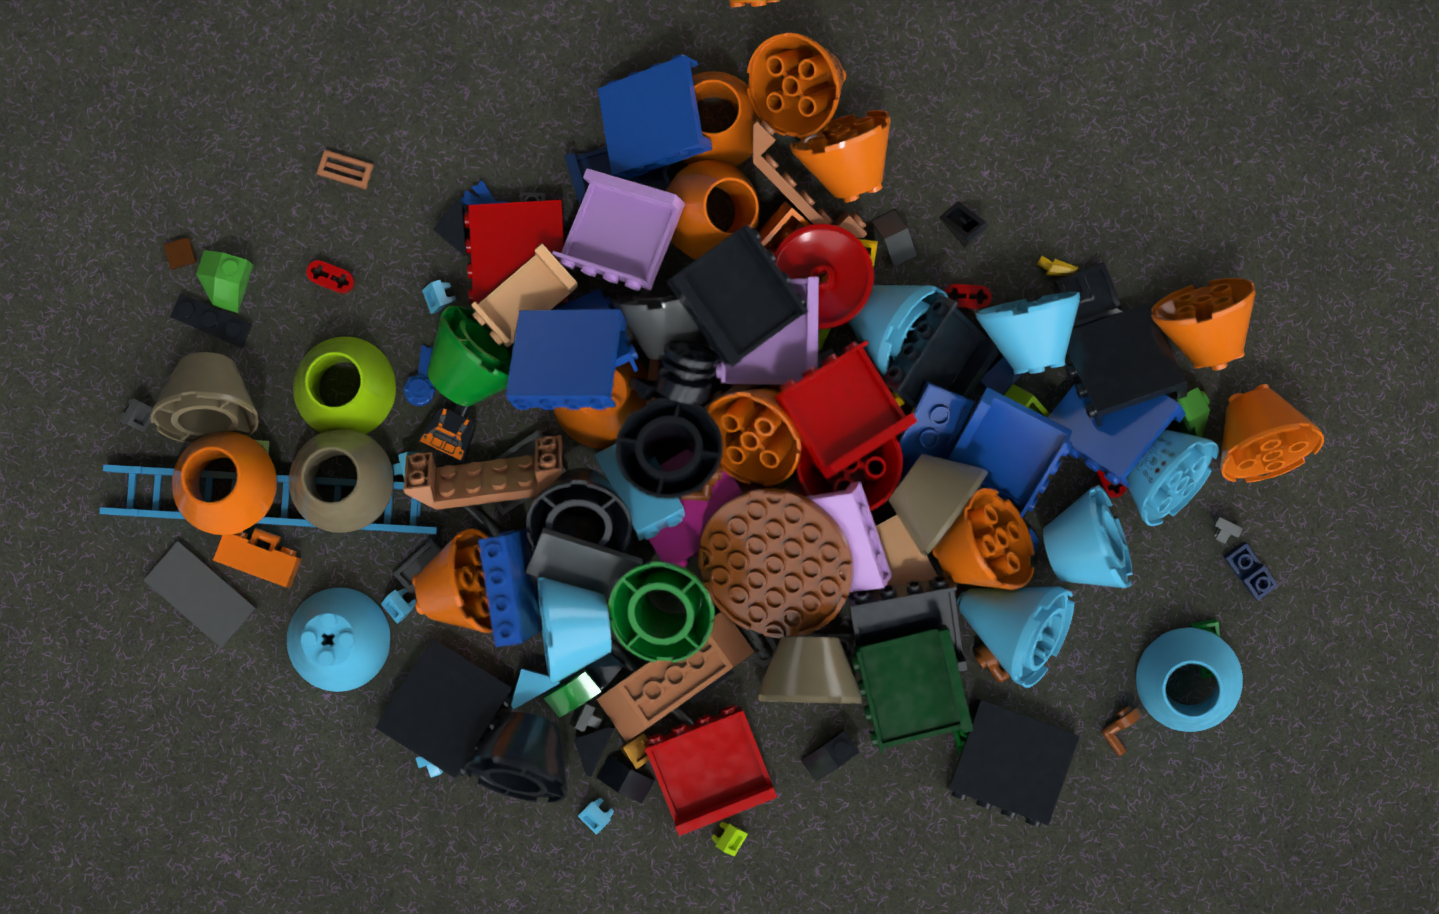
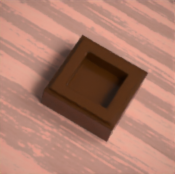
M189 237L163 244L170 269L175 270L197 263Z

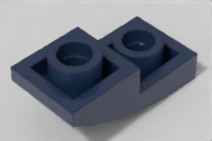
M1003 357L984 375L980 384L985 390L988 387L1002 395L1024 373L1014 374V370Z
M1241 542L1223 556L1256 601H1259L1278 586L1266 566L1259 562L1246 542Z

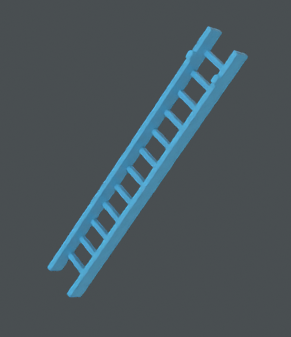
M103 465V471L128 473L129 482L126 509L100 507L99 514L185 519L179 510L178 512L160 511L162 477L173 476L174 469ZM202 471L200 478H206L205 501L212 503L214 479L232 480V492L237 483V472ZM137 474L155 475L152 510L134 509ZM277 475V482L283 483L281 518L263 517L261 521L255 524L316 527L305 519H288L290 504L289 476ZM316 477V487L317 485L335 486L334 503L342 499V486L355 487L357 484L355 479ZM393 482L392 496L384 513V524L371 523L360 529L439 535V528L417 526V518L421 514V502L412 497L410 525H391L394 489L403 490L404 482Z

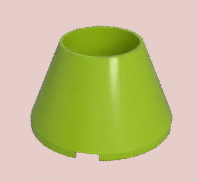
M335 337L317 344L303 357L294 376L293 395L296 407L302 418L319 433L333 429H351L367 434L377 428L390 413L396 395V382L389 360L376 346L355 337ZM348 362L355 364L361 378L357 395L346 405L340 407L326 406L321 399L319 391L320 380L325 371L337 363Z

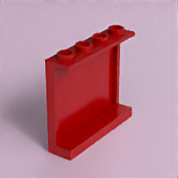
M562 200L468 205L469 212L464 213L465 227L470 228V238H466V251L471 253V263H467L468 279H472L473 289L468 291L469 304L474 302L479 304L534 257L536 255L535 250L541 244L551 254L553 251L562 252L565 245ZM568 296L558 306L568 303Z
M867 340L860 345L855 341L842 349L845 354L837 357L836 353L822 361L824 366L818 370L815 366L811 367L801 374L802 380L796 383L793 378L780 387L782 392L775 396L826 479L918 422L913 413L905 416L866 354L863 347L869 344Z
M727 706L718 715L713 717L711 714L704 715L698 718L695 724L690 726L686 724L679 725L672 729V733L664 736L662 734L653 735L647 739V743H644V750L649 757L679 836L777 798L742 706Z

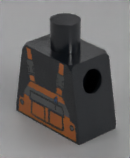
M456 403L453 412L441 407L419 437L418 442L465 464L477 426L474 421L467 419L472 406L467 407Z

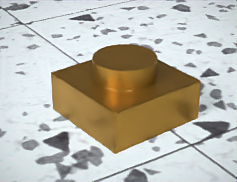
M642 732L620 746L631 767L636 770L649 761V757L644 750V743L648 741Z

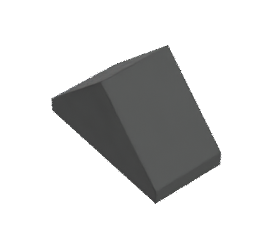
M895 210L871 221L893 267L917 256L909 230Z

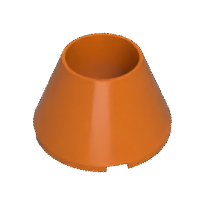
M711 71L695 74L692 78L696 101L699 102L709 97L724 99L734 107L737 119L730 128L723 132L706 133L702 131V136L711 139L712 150L681 161L690 165L703 160H718L737 167L752 154L753 121L757 119L760 123L762 122L753 110L748 97L747 88L749 86L741 79L723 72Z
M703 160L692 163L680 170L671 181L669 187L666 188L665 192L676 194L685 203L671 242L677 249L679 248L693 260L698 259L747 224L750 228L753 227L758 231L761 209L757 192L749 178L729 163L718 160ZM713 187H718L725 191L734 204L735 217L733 224L727 232L717 229L707 215L706 201Z
M232 431L214 432L195 440L179 457L172 476L173 498L182 516L194 527L215 535L237 534L261 521L271 508L277 491L276 469L266 450L252 438ZM231 458L236 465L238 475L234 490L221 501L207 503L199 489L202 471L209 463L216 459Z

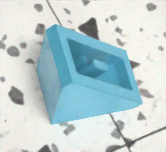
M522 668L511 704L513 709L558 685L561 681L550 684L547 674Z

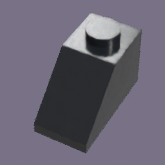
M841 730L801 761L817 782L860 752L846 732Z

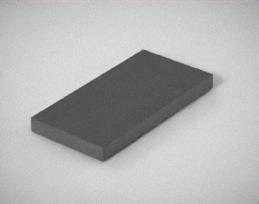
M543 528L526 566L525 573L602 593L605 595V598L610 599L611 593L619 579L629 570L642 565L643 559Z
M180 541L174 544L143 580L221 648L228 643L257 609Z

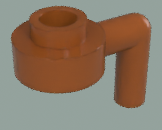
M719 465L715 475L702 487V490H698L680 499L709 501L713 485L722 478V465Z
M984 643L975 649L977 654L974 658L982 669L987 667L997 682L1001 683L1010 677L1005 669L1001 670L995 656Z
M1127 705L1116 713L1118 718L1102 730V734L1118 756H1121L1127 750L1115 733L1134 724L1143 716L1137 706L1131 708L1130 705Z

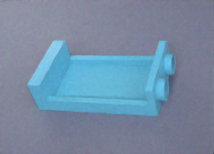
M616 444L595 454L601 472L604 473L608 482L627 505L632 518V526L639 540L653 538L659 533V530L667 526L674 527L683 520L685 511L678 498L660 499L641 493L628 483L617 463ZM654 456L650 462V466L657 470L663 471L656 457Z

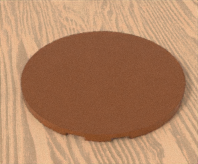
M756 489L731 498L713 514L702 533L700 547L698 548V565L704 580L703 585L709 592L714 604L737 625L746 630L751 629L762 633L766 637L804 636L821 629L841 610L848 598L853 582L854 568L851 549L838 523L815 502L787 490Z

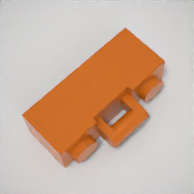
M255 528L251 539H247L248 533L246 532L222 535L213 561L291 588L302 558L295 556L297 551L283 546L281 550H277L281 539L280 536L259 528ZM258 540L271 544L269 550L257 546Z

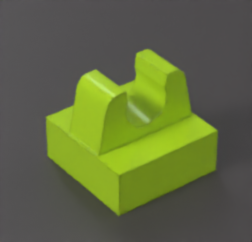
M721 822L719 826L724 829V833L721 838L713 834L712 840L721 851L735 856L748 833L736 826Z

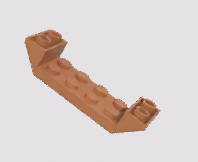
M755 119L753 121V163L813 224L831 225L833 220L822 208L818 211L813 206L815 204L814 199L804 189L799 192L795 188L797 185L796 181L786 171L781 174L776 169L779 166L778 163L768 153L763 155L776 141L773 136L775 130L765 120L760 123ZM845 211L832 224L849 231L857 238H864L867 235L864 229L866 226L865 222L855 212L850 215Z
M562 436L535 438V455L453 466L447 465L437 468L432 452L406 455L404 493L436 510L537 497L562 474Z
M720 612L714 616L713 628L707 642L697 653L685 660L673 663L672 661H650L600 696L597 701L627 742L753 654L754 651L734 622Z

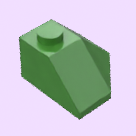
M204 250L196 275L213 306L238 313L253 264L246 259L226 253Z
M1197 387L1187 392V397L1179 400L1174 399L1180 403L1186 414L1180 423L1176 420L1174 421L1181 433L1202 437L1210 412L1208 407L1210 402L1205 392H1200Z

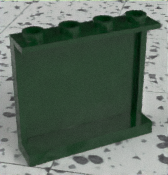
M946 624L854 647L856 655L851 656L854 670L860 671L862 679L857 681L861 697L866 696L868 704L863 706L867 722L872 721L874 729L869 731L873 747L878 746L880 753H885L884 748L959 729L963 733L973 731L950 630Z

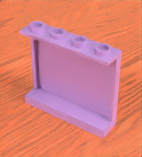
M586 169L583 178L589 183V186L562 252L553 251L552 255L559 259V263L565 268L573 270L574 267L581 268V272L593 277L596 276V273L604 275L603 279L615 284L618 281L626 282L625 285L637 291H640L641 288L651 290L685 203L676 194Z
M819 277L790 279V286L794 292L799 293L805 300V308L808 313L797 318L753 350L734 367L726 369L722 362H718L717 378H721L722 384L784 385L793 378L796 383L802 380L801 374L813 366L818 370Z
M861 482L850 483L845 491L807 496L806 498L818 504L833 517L849 543L854 568L850 592L884 588L892 574Z

